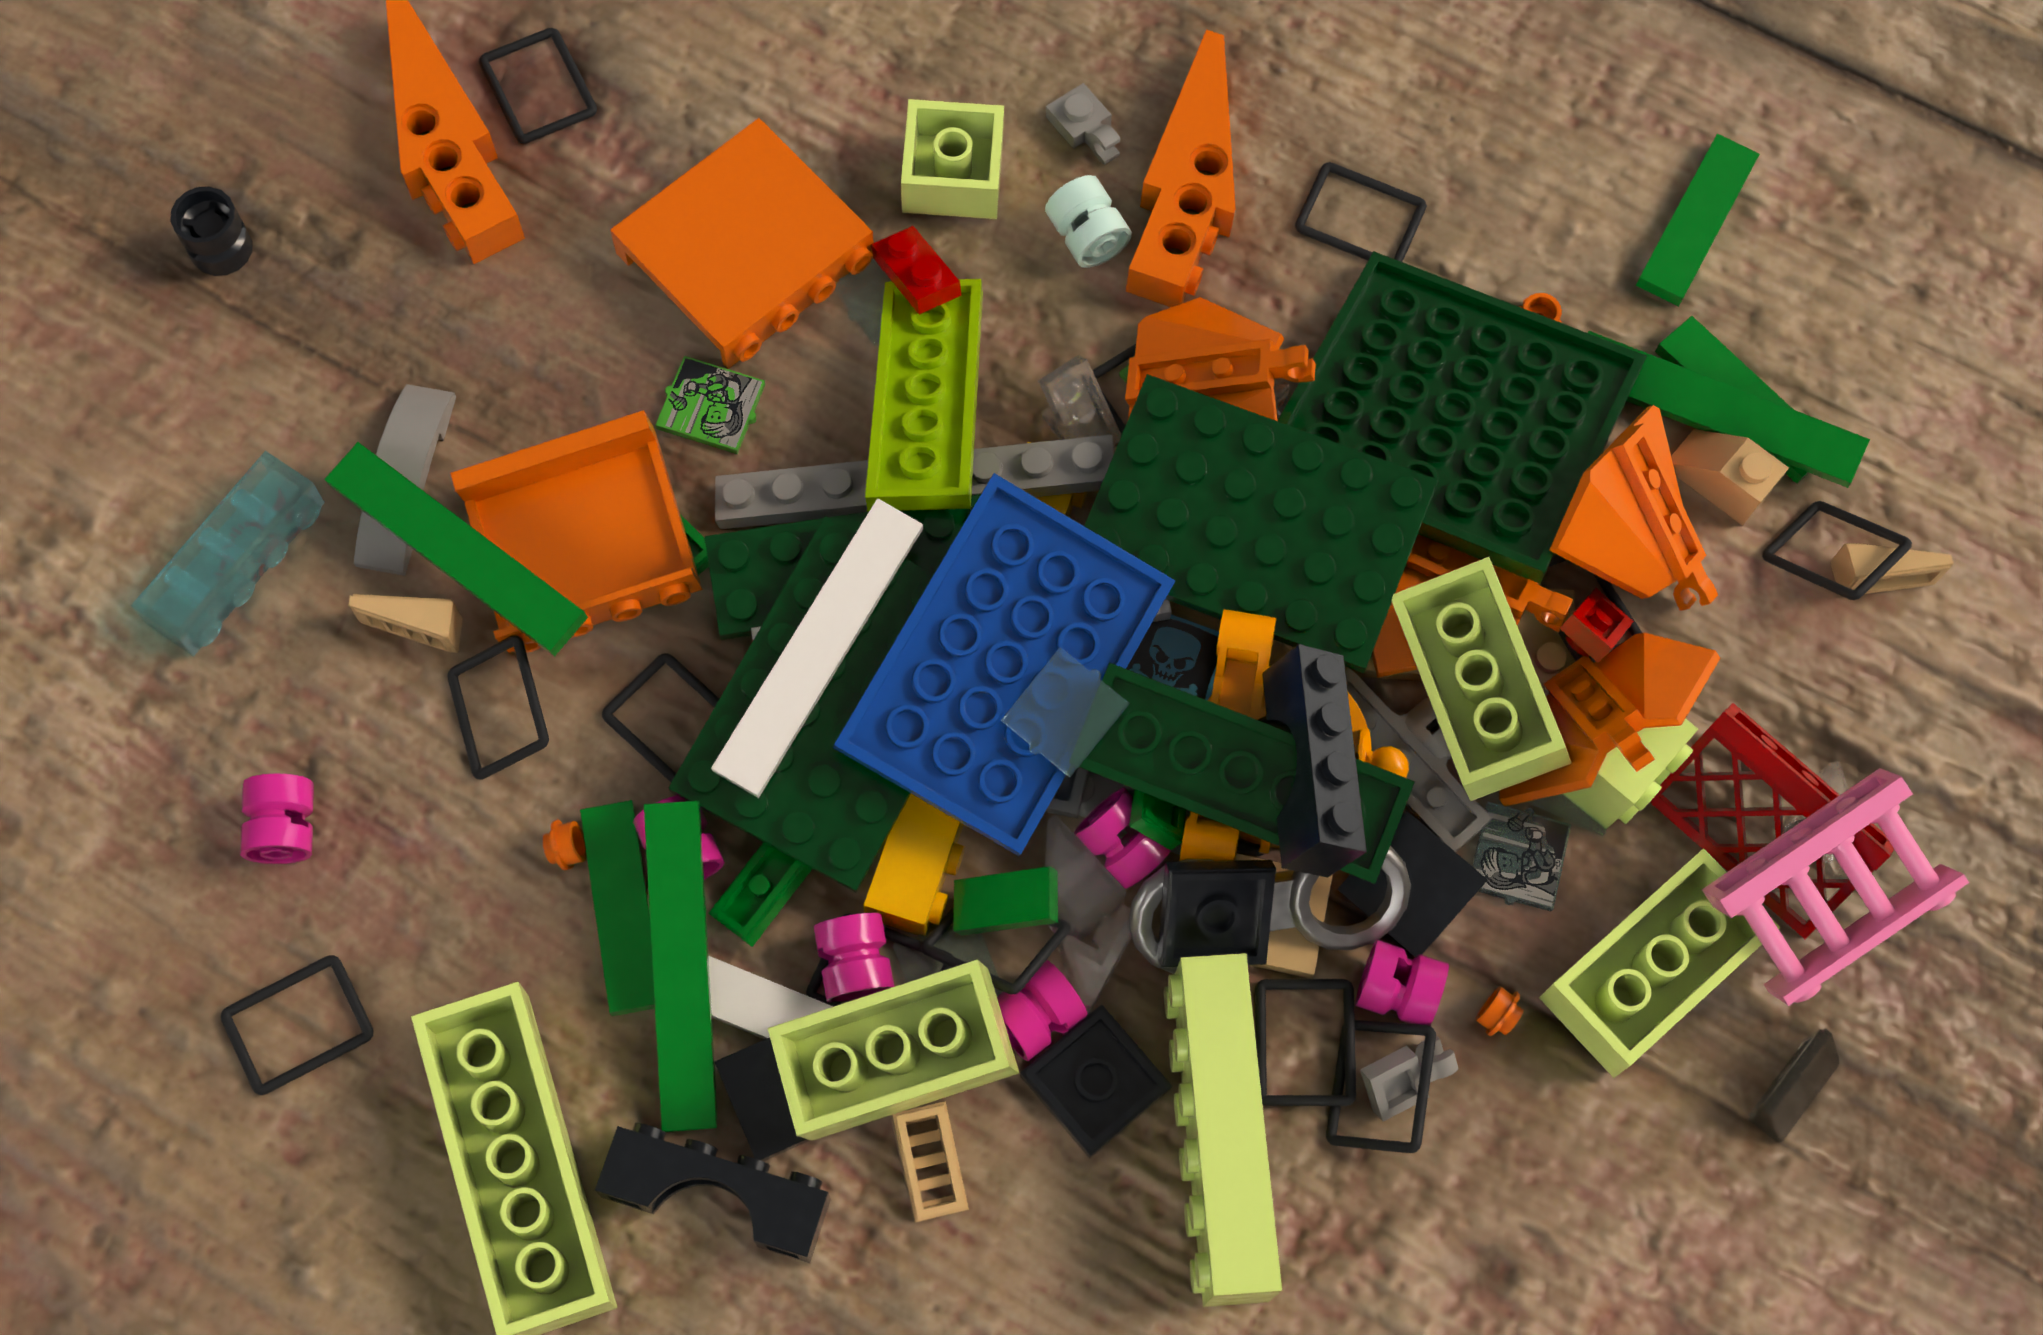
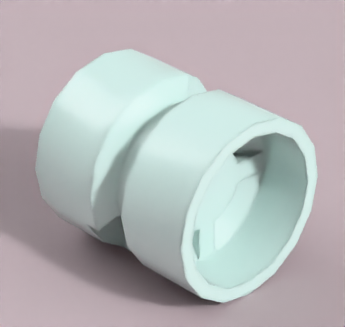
M1092 175L1078 177L1066 183L1049 198L1045 205L1046 214L1059 234L1066 236V246L1076 262L1083 268L1098 266L1109 261L1127 246L1132 237V231L1116 208L1111 207L1112 200L1096 176Z

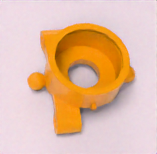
M1223 610L1216 649L1218 658L1212 695L1207 701L1258 721L1267 719L1262 673L1270 667L1269 662L1276 626L1275 617ZM1348 693L1355 758L1406 778L1409 772V762L1406 755L1400 749L1392 746H1382L1372 751L1370 731L1356 701ZM1190 812V816H1187L1179 861L1184 859L1235 860L1239 837L1251 843L1260 844L1259 853L1269 855L1270 847H1280Z

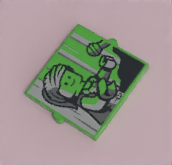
M684 356L672 386L665 388L667 398L656 422V429L738 454L749 424L756 422L755 410L764 390L765 380Z

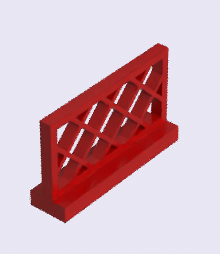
M1732 703L1691 746L1693 752L1673 774L1670 773L1660 784L1662 788L1650 803L1699 847L1704 848L1725 870L1730 871L1748 858V852H1757L1769 844H1747L1745 816H1774L1775 835L1778 838L1784 834L1783 816L1803 815L1807 818L1840 794L1736 704ZM1714 738L1731 752L1733 772H1704L1702 750ZM1694 760L1695 773H1682ZM1741 762L1752 771H1741ZM1733 780L1735 808H1706L1704 781ZM1742 780H1763L1772 788L1773 807L1744 808ZM1696 781L1698 808L1678 809L1662 793L1673 782ZM1781 796L1793 807H1782ZM1736 816L1738 844H1718L1708 835L1707 817ZM1688 817H1698L1699 826ZM1872 823L1854 834L1855 839L1852 844L1871 873L1874 870L1876 871L1894 851L1885 834ZM1729 853H1739V862ZM1823 855L1816 860L1817 879L1811 880L1833 912L1855 888L1849 879H1825ZM1781 884L1777 887L1780 891V898L1771 891L1764 896L1765 900L1763 903L1803 939H1806L1816 927L1810 918L1805 921L1789 907L1788 888L1790 887ZM1826 888H1839L1827 900Z

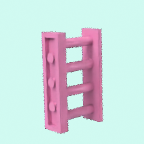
M1879 768L1702 889L1715 909L1730 918L1736 915H1743L1780 971L1778 975L1766 982L1764 986L1770 994L1789 1006L1794 1002L1799 1003L1812 998L1820 991L1823 982L1927 911H1935L1947 906L1956 897L1955 892L1969 883L1963 873L1943 864L1932 868L1897 813L1900 809L1899 804L1913 795L1902 776ZM1870 823H1878L1914 879L1913 883L1889 899L1852 844L1855 839L1854 834ZM1825 854L1834 855L1870 911L1844 930L1807 874L1810 870L1809 865ZM1781 884L1790 887L1825 943L1800 960H1798L1762 905L1765 900L1764 896Z

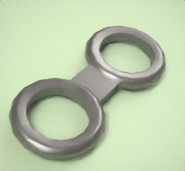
M1390 846L1382 865L1388 882L1385 899L1378 910L1363 922L1351 926H1331L1319 921L1312 914L1309 905L1311 889L1319 876L1297 871L1292 872V870L1276 872L1270 931L1296 927L1306 940L1328 950H1354L1372 944L1376 939L1379 940L1391 931L1407 909L1411 883L1406 863ZM1184 859V860H1181V861H1214V860H1212V859ZM1163 866L1143 882L1132 900L1128 927L1135 948L1153 966L1175 974L1177 967L1160 966L1157 959L1159 940L1153 934L1151 928L1153 912L1162 899L1165 870V866Z

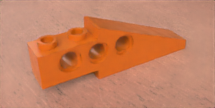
M386 0L401 174L412 200L423 196L434 215L442 212L448 223L442 226L456 252L464 248L473 264H476L525 239L516 211L487 166V163L498 158L490 132L408 0ZM430 131V132L427 133V134L419 135V134H421L422 132ZM449 166L453 167L450 170L441 171L443 168ZM467 203H476L471 207L461 208Z
M1207 29L1143 182L1140 207L1150 210L1152 213L1130 264L1126 292L1168 307L1182 304L1186 294L1195 296L1204 268L1198 266L1202 254L1211 256L1218 234L1230 237L1236 211L1224 35ZM1199 171H1210L1214 175H1204ZM1192 209L1199 212V214H1187L1183 210ZM1176 248L1184 253L1172 254L1167 249Z

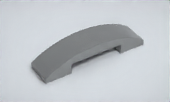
M406 384L392 409L383 431L376 455L422 490H424L437 441H444L456 400L455 393ZM361 511L354 565L358 568L405 576L413 549Z

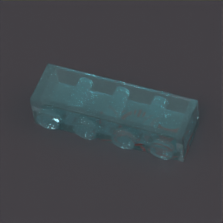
M265 450L133 602L131 607L148 626L194 657L201 647L211 644L221 631L223 621L235 607L244 605L250 599L255 590V584L269 568L277 566L284 559L288 551V545L298 533L312 526L317 520L321 506L325 502L314 483Z

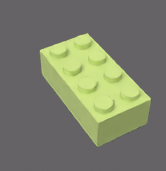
M1490 557L1393 594L1392 603L1461 783L1470 801L1572 763Z
M1704 848L1539 997L1613 1078L1639 1059L1762 945L1743 915H1736L1733 918L1728 917L1715 909L1703 893V888L1727 873ZM1773 920L1777 928L1780 929L1781 927Z
M978 959L767 1028L796 1136L811 1141L1019 1074L989 969Z

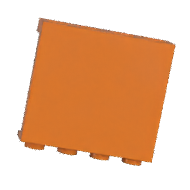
M760 118L756 119L610 229L616 254L627 266L635 262L720 350L722 362L726 369L731 368L738 361L744 362L752 358L759 351L765 340L776 332L781 333L789 329L796 322L802 311L813 303L818 304L825 301L833 293L839 282L850 274L856 275L862 272L873 258L871 244L874 243L873 231Z
M644 410L450 473L455 491L465 503L471 527L586 613L588 618L571 638L592 631L593 625L609 620L622 622L634 619L642 613V609L658 604L671 606L683 603L691 597V593L703 590L657 435ZM494 611L499 630L493 632L498 642L516 635L522 638L526 653L541 648V646ZM514 646L506 651L508 653L515 652Z

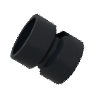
M210 186L196 187L186 191L175 201L171 209L170 222L182 245L186 248L193 264L199 270L213 276H224L238 271L248 262L252 254L253 241L231 198L220 189Z

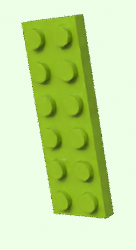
M959 279L962 296L920 315L892 281L885 282L865 491L867 511L871 510L877 498L897 510L971 509L983 301L981 279Z

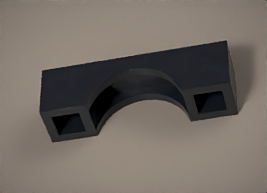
M1298 644L1262 673L1267 721L1287 725L1293 734L1297 750L1294 784L1285 806L1277 817L1281 867L1287 870L1328 878L1367 852L1344 657L1340 654Z
M635 1123L633 1130L617 1126L595 1187V1191L601 1198L654 1214L666 1200L684 1189L696 1186L721 1188L735 1195L748 1208L752 1220L753 1238L757 1247L807 1263L811 1262L831 1201L829 1192L820 1189L822 1185L821 1180L791 1171L789 1179L768 1173L770 1168L768 1163L744 1155H739L737 1163L716 1157L718 1152L716 1147L693 1139H687L684 1147L664 1141L666 1132L646 1124Z

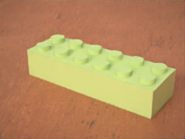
M1247 954L1181 957L1175 974L1168 976V986L1164 987V1005L1166 1018H1175L1176 1020L1173 1039L1169 1040V1058L1171 1071L1181 1073L1179 1093L1174 1094V1111L1176 1125L1186 1126L1187 1139H1184V1148H1179V1164L1182 1181H1191L1192 1196H1189V1203L1184 1205L1187 1237H1196L1198 1253H1195V1259H1190L1193 1294L1202 1293L1203 1307L1269 1302L1282 1291Z
M515 982L411 1016L496 1335H541L618 1308L529 995L519 982Z

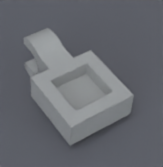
M1084 83L1046 106V118L1073 149L1085 142L1097 159L1104 165L1120 155V152L1114 146L1120 142V137L1111 127L1112 115Z
M1436 1036L1430 1083L1437 1079L1448 1077L1459 1069L1454 1051L1451 1049L1444 1051L1438 1036ZM1424 1041L1417 1046L1415 1053L1406 1045L1360 1069L1372 1110L1383 1122L1416 1105Z

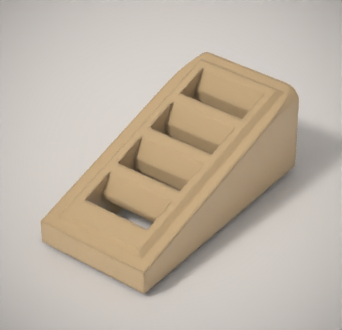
M1844 544L1831 560L1836 583L1855 590L1896 548L1867 544ZM1909 550L1865 594L1935 585L1954 564L1952 556L1950 554Z
M350 595L349 607L360 623L447 652L458 653L463 618L452 599Z
M939 1099L891 1115L914 1221L919 1222L969 1210L946 1101ZM931 1119L936 1120L937 1129L908 1135L906 1125ZM941 1141L943 1150L913 1157L911 1147ZM946 1163L948 1172L917 1179L916 1169ZM951 1184L952 1195L922 1202L920 1191Z

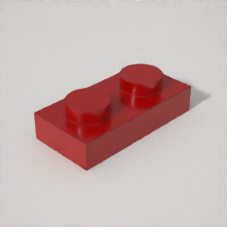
M914 226L871 244L873 259L919 315L962 296L959 279Z
M1595 588L1562 624L1560 629L1566 634L1568 644L1577 653L1585 657L1591 656L1599 663L1613 649L1634 621Z

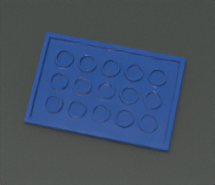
M993 473L832 748L1019 856L1022 854L1072 765L1069 762L1109 662L1122 668H1127L1175 580Z

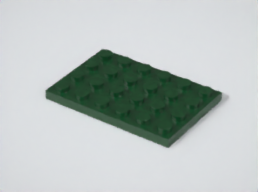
M1147 374L1084 527L1174 579L1175 583L1169 591L1166 600L1220 620L1224 609L1275 617L1276 626L1273 640L1292 647L1300 644L1343 655L1345 667L1365 673L1391 606L1393 594L1396 593L1438 479Z
M825 516L668 789L687 801H700L701 809L857 893L911 793L832 747L932 579L933 573L904 559L759 798L716 774L711 769L856 534L855 531Z

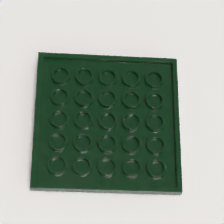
M1373 251L1313 357L1316 363L1315 381L1301 382L1297 385L1278 422L1438 479L1418 534L1480 560L1490 557L1493 565L1540 584L1555 554L1549 551L1580 479L1584 471L1603 453L1647 356Z

